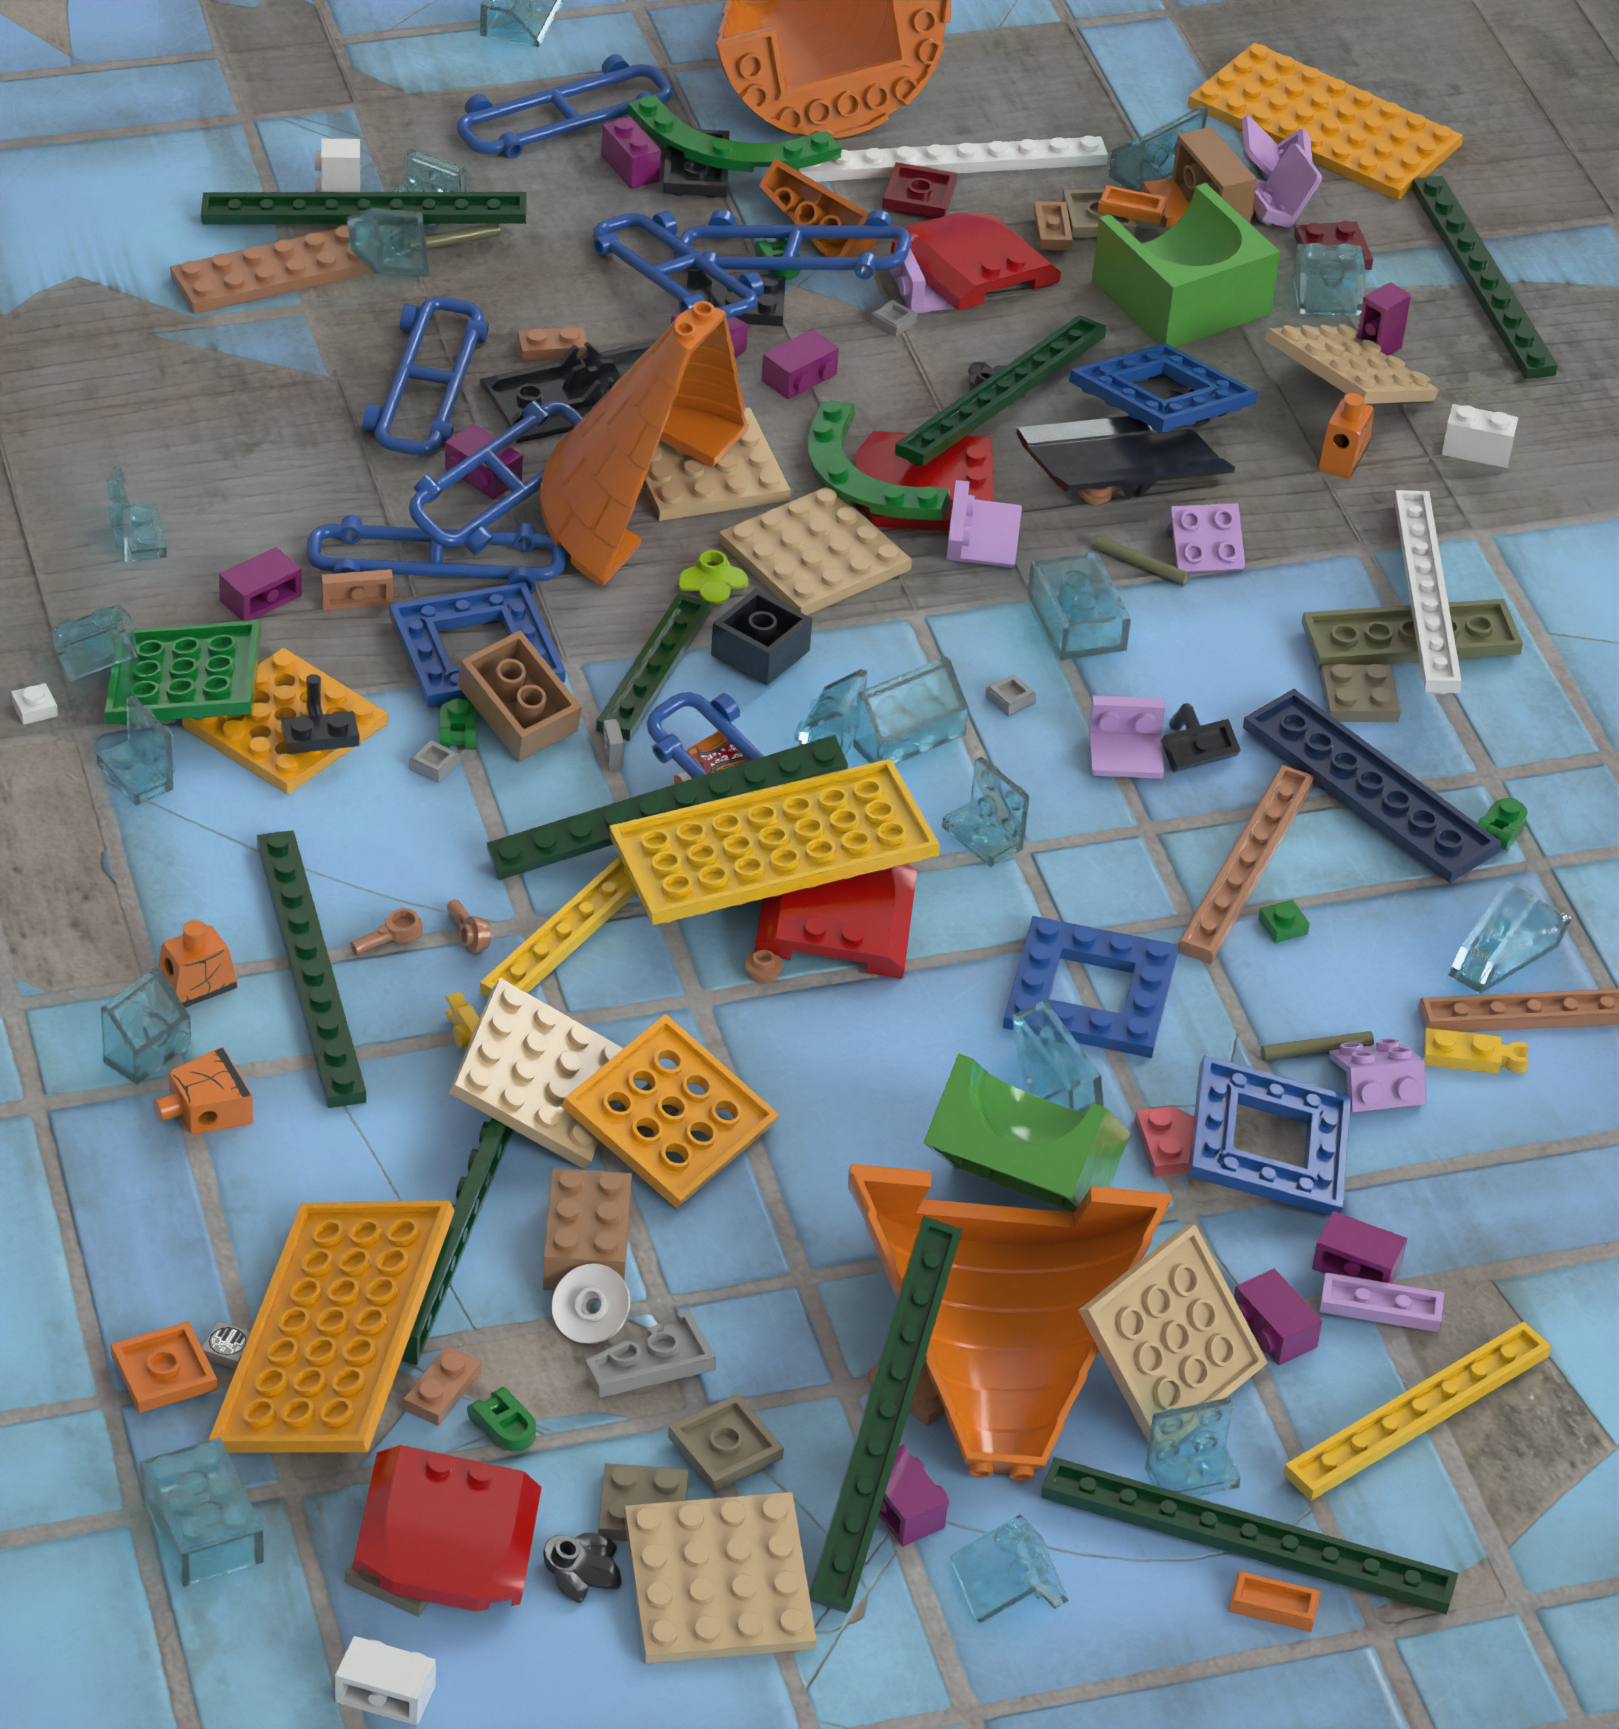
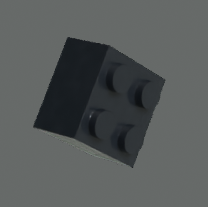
M756 588L713 622L711 656L768 686L810 651L812 618Z

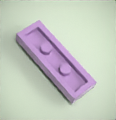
M1325 1272L1320 1313L1439 1333L1445 1293Z

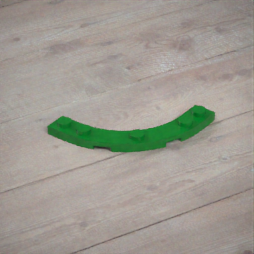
M656 95L645 96L641 99L627 102V114L651 139L664 148L672 146L683 151L684 158L704 165L733 171L754 172V167H770L775 158L793 169L805 168L841 158L842 147L827 131L815 132L801 138L774 143L736 142L717 138L688 126L674 116Z
M839 401L821 402L809 430L808 452L813 472L823 487L834 490L837 497L850 506L858 503L869 507L870 513L906 519L943 520L951 500L949 489L931 486L909 487L877 480L861 472L848 460L843 451L847 431L855 416L854 403Z

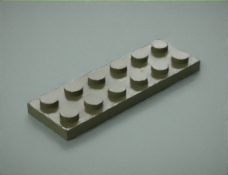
M1505 599L1448 602L1458 659L1521 654L1523 643ZM1411 605L1303 612L1301 623L1318 669H1321L1322 664L1372 665L1420 662Z

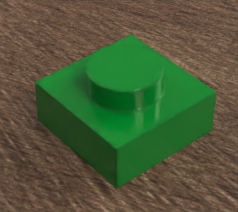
M1293 899L1262 907L1259 911L1258 919L1275 943L1308 934L1310 923Z

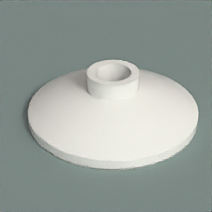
M585 1264L568 1272L558 1283L552 1299V1314L557 1327L566 1337L581 1344H597L614 1336L625 1323L630 1309V1293L624 1279L615 1270L602 1264ZM598 1300L601 1301L600 1310L592 1314L590 1310L592 1303Z

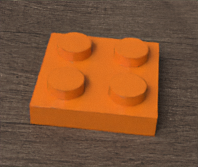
M189 1321L111 1344V1356L138 1413L217 1390V1378Z

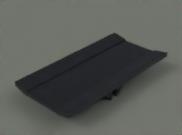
M656 340L599 352L589 342H585L586 352L581 357L577 356L579 352L578 347L573 345L559 362L480 379V385L490 394L507 421L509 428L524 418L521 412L533 400H536L541 406L550 401H561L569 404L584 417L614 386L618 379L633 367L634 363ZM554 414L537 429L533 428L517 439L516 443L569 432L574 427L562 416Z
M1123 416L1018 427L1016 431L1025 450L1064 492L1119 486L1123 494L1129 499L1132 496L1131 490L1138 483L1139 486L1135 490V494L1141 497L1157 481L1234 473L1236 468L1225 459L1220 458L1193 430V425L1180 426L1171 429L1170 432L1163 433L1153 430L1150 425L1141 420Z

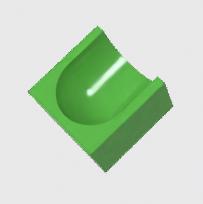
M1207 183L1195 186L1192 200L1179 221L1163 235L1141 244L1111 214L1100 217L1092 281L1157 344L1166 343L1175 348L1271 315L1280 251Z
M958 1053L923 1143L954 1168L1075 1212L1091 1186L1110 1188L1131 1133L1106 1107L1091 1103L1089 1110L1085 1114L1055 1104L999 1080L989 1074L973 1058Z

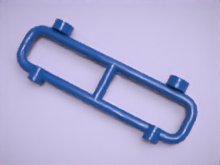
M614 54L603 62L602 72L604 74L495 106L492 105L485 95H473L466 102L465 111L467 114L459 119L456 129L459 136L475 152L490 155L504 151L509 158H516L522 153L524 145L628 115L627 102L579 115L565 99L567 97L641 76L650 78L661 91L655 94L644 91L635 100L645 96L656 95L664 104L671 99L674 89L670 81L656 67L646 64L629 66L621 55ZM550 102L567 119L516 135L512 132H505L498 140L491 142L480 140L469 128L478 123Z
M716 210L712 213L708 225L689 228L679 238L689 246L694 240L700 238H788L782 257H718L714 252L710 251L703 252L702 255L724 270H854L856 276L861 279H870L875 270H888L898 267L905 261L911 246V235L902 227L892 226L891 216L883 210L871 211L867 216L865 225H735L736 220L732 213L726 210ZM802 238L898 240L895 253L887 257H876L870 252H862L858 257H796ZM674 251V259L682 257ZM696 266L687 268V269H693V270H696V271L701 270V269H699V268L696 267Z
M669 211L657 213L653 216V219L643 214H623L604 220L593 229L594 248L599 256L613 253L679 300L681 313L688 309H693L696 302L705 301L700 293L693 295L666 275L693 266L698 267L743 299L726 306L714 307L724 310L727 319L752 310L757 305L758 297L764 293L762 279L756 271L742 274L738 280L676 237V221ZM629 226L641 227L682 257L652 266L621 244L618 236L613 231Z
M435 297L425 301L420 308L415 305L404 304L400 318V330L411 333L383 409L382 406L367 404L363 417L362 429L374 432L377 442L385 449L411 455H426L436 451L441 442L452 438L454 423H450L449 420L475 345L477 341L486 342L489 330V323L484 322L483 312L477 305L471 302L447 297ZM437 310L461 313L471 317L467 322L465 337L452 372L413 365L431 314ZM408 378L447 385L436 419L432 421L430 436L426 441H410L395 438L388 434Z
M533 400L521 412L524 418L436 480L429 474L419 480L414 486V490L417 493L411 498L409 504L411 518L438 545L457 547L464 544L474 556L477 555L494 538V535L486 527L540 489L544 470L523 483L496 454L533 428L537 429L551 415L557 414L562 416L573 427L583 417L569 404L564 402L550 401L541 406L536 400ZM483 463L512 491L453 534L442 531L423 511L424 504L433 502L444 490Z
M355 515L345 516L341 524H325L314 529L308 538L306 551L308 561L314 567L330 571L332 574L391 569L394 575L508 580V585L526 582L531 594L535 591L536 581H548L558 577L563 572L566 558L564 547L562 545L556 546L550 535L536 533L533 525L521 523L515 528V532L490 531L494 538L488 545L515 546L521 552H529L534 547L547 548L552 551L551 565L546 567L443 563L444 546L435 543L420 528L362 525V520ZM441 529L448 534L458 531L457 529ZM327 538H341L347 544H355L360 539L430 542L429 562L331 558L320 554L321 544Z
M692 692L679 693L657 706L650 713L647 720L648 733L656 742L652 746L656 758L664 764L673 759L692 779L708 773L683 749L678 737L672 733L668 734L661 726L664 719L683 707L695 708L748 761L764 757L731 724V722L739 718L740 710L734 699L726 693H722L711 702L701 695Z

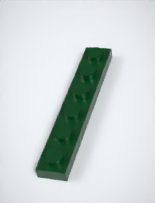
M680 593L677 594L597 719V732L603 733L604 720L616 719L619 722L623 740H631L710 615V602Z

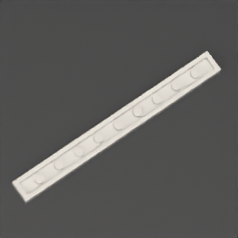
M1084 136L1080 138L1056 137L1045 140L1024 139L1022 141L1010 142L993 141L991 143L934 144L922 147L902 146L888 149L842 150L841 158L795 170L816 182L889 178L896 162L955 173L1107 165L1108 153L1101 136Z
M1395 490L1394 504L1424 692L1436 694L1460 693L1462 680L1430 492Z

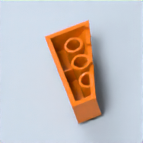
M776 158L759 184L760 188L792 219L795 225H865L869 214L866 210ZM809 238L826 257H858L862 252H871L878 240Z

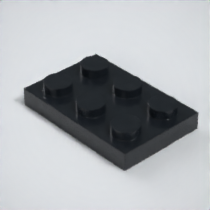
M696 129L702 133L729 140L730 131ZM672 146L665 148L663 193L678 196L686 194L703 195L706 197H727L728 169L716 168L684 158L683 151Z
M688 270L687 291L693 295L700 293L705 301L711 303L714 307H722L743 300L704 271ZM732 272L729 274L739 280L740 275L743 273ZM771 274L760 275L764 285L763 295L758 297L757 305L752 310L735 316V318L752 325L782 327L786 277Z

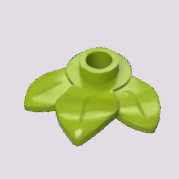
M717 550L703 552L696 561L695 566L683 570L679 578V588L681 591H699L702 600L710 602L711 605L725 603L730 597L731 589H744L748 587L746 573L742 569L730 566L726 555Z

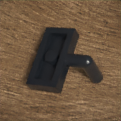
M316 674L307 676L306 707L309 716L281 719V731L287 754L360 746V735L354 712H337L323 715L321 707V678Z
M1189 703L1182 704L1169 721L1170 728L1178 732L1164 735L1160 740L1173 773L1235 757L1241 751L1229 719L1200 725L1195 710ZM1185 725L1186 730L1178 731Z

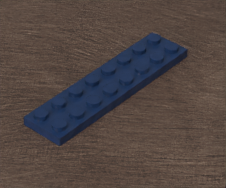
M1292 689L1244 717L1243 729L1299 771L1313 775L1315 783L1447 882H1453L1500 852L1502 842L1296 689Z

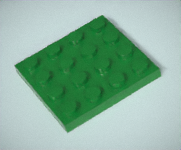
M260 620L117 630L105 707L107 724L120 723L129 725L134 722H167L173 719H204L206 717L227 715L238 717L243 714H252L262 632Z

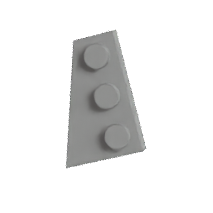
M688 1308L677 1314L676 1321L666 1326L658 1323L648 1328L647 1336L635 1342L624 1340L586 1360V1374L599 1398L716 1370V1357Z

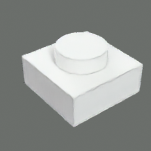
M46 683L11 691L12 704L23 725L58 716L57 704Z

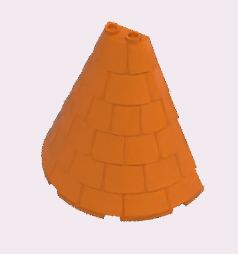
M725 0V7L722 11L723 19L717 32L718 39L714 43L723 72L740 99L762 119L779 129L795 135L797 133L811 135L815 132L827 131L833 138H842L871 130L889 120L887 116L895 112L902 105H909L921 92L937 67L945 47L942 40L946 23H950L951 0Z
M698 301L694 304L693 309H688L681 313L658 337L655 343L641 355L633 367L619 378L614 386L594 405L592 410L561 439L546 462L540 486V508L546 529L556 546L562 545L571 555V564L586 577L602 587L640 547L642 537L626 528L659 440L713 468L748 430L749 424L746 422L744 415L746 408L737 379L738 367L734 356L735 351L729 332L727 316L724 310L714 308L707 301Z
M851 1164L848 1171V1188L865 1221L867 1232L883 1263L885 1275L896 1298L899 1295L919 1224L923 1216L963 1229L924 1359V1367L945 1409L946 1420L963 1460L968 1466V1475L985 1478L992 1476L993 1473L1009 1474V1478L1016 1481L1034 1479V1471L1045 1467L1065 1425L1064 1420L1088 1377L1087 1372L1099 1352L1078 1310L1143 1259L1152 1242L1151 1237L1165 1214L1168 1205L1171 1203V1193L1091 1186L1075 1212L1072 1213L924 1199L931 1187V1171Z

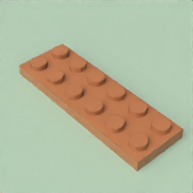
M355 225L340 226L332 230L310 233L306 236L279 240L271 244L248 247L236 252L218 254L214 257L170 266L171 279L193 314L378 272V260Z

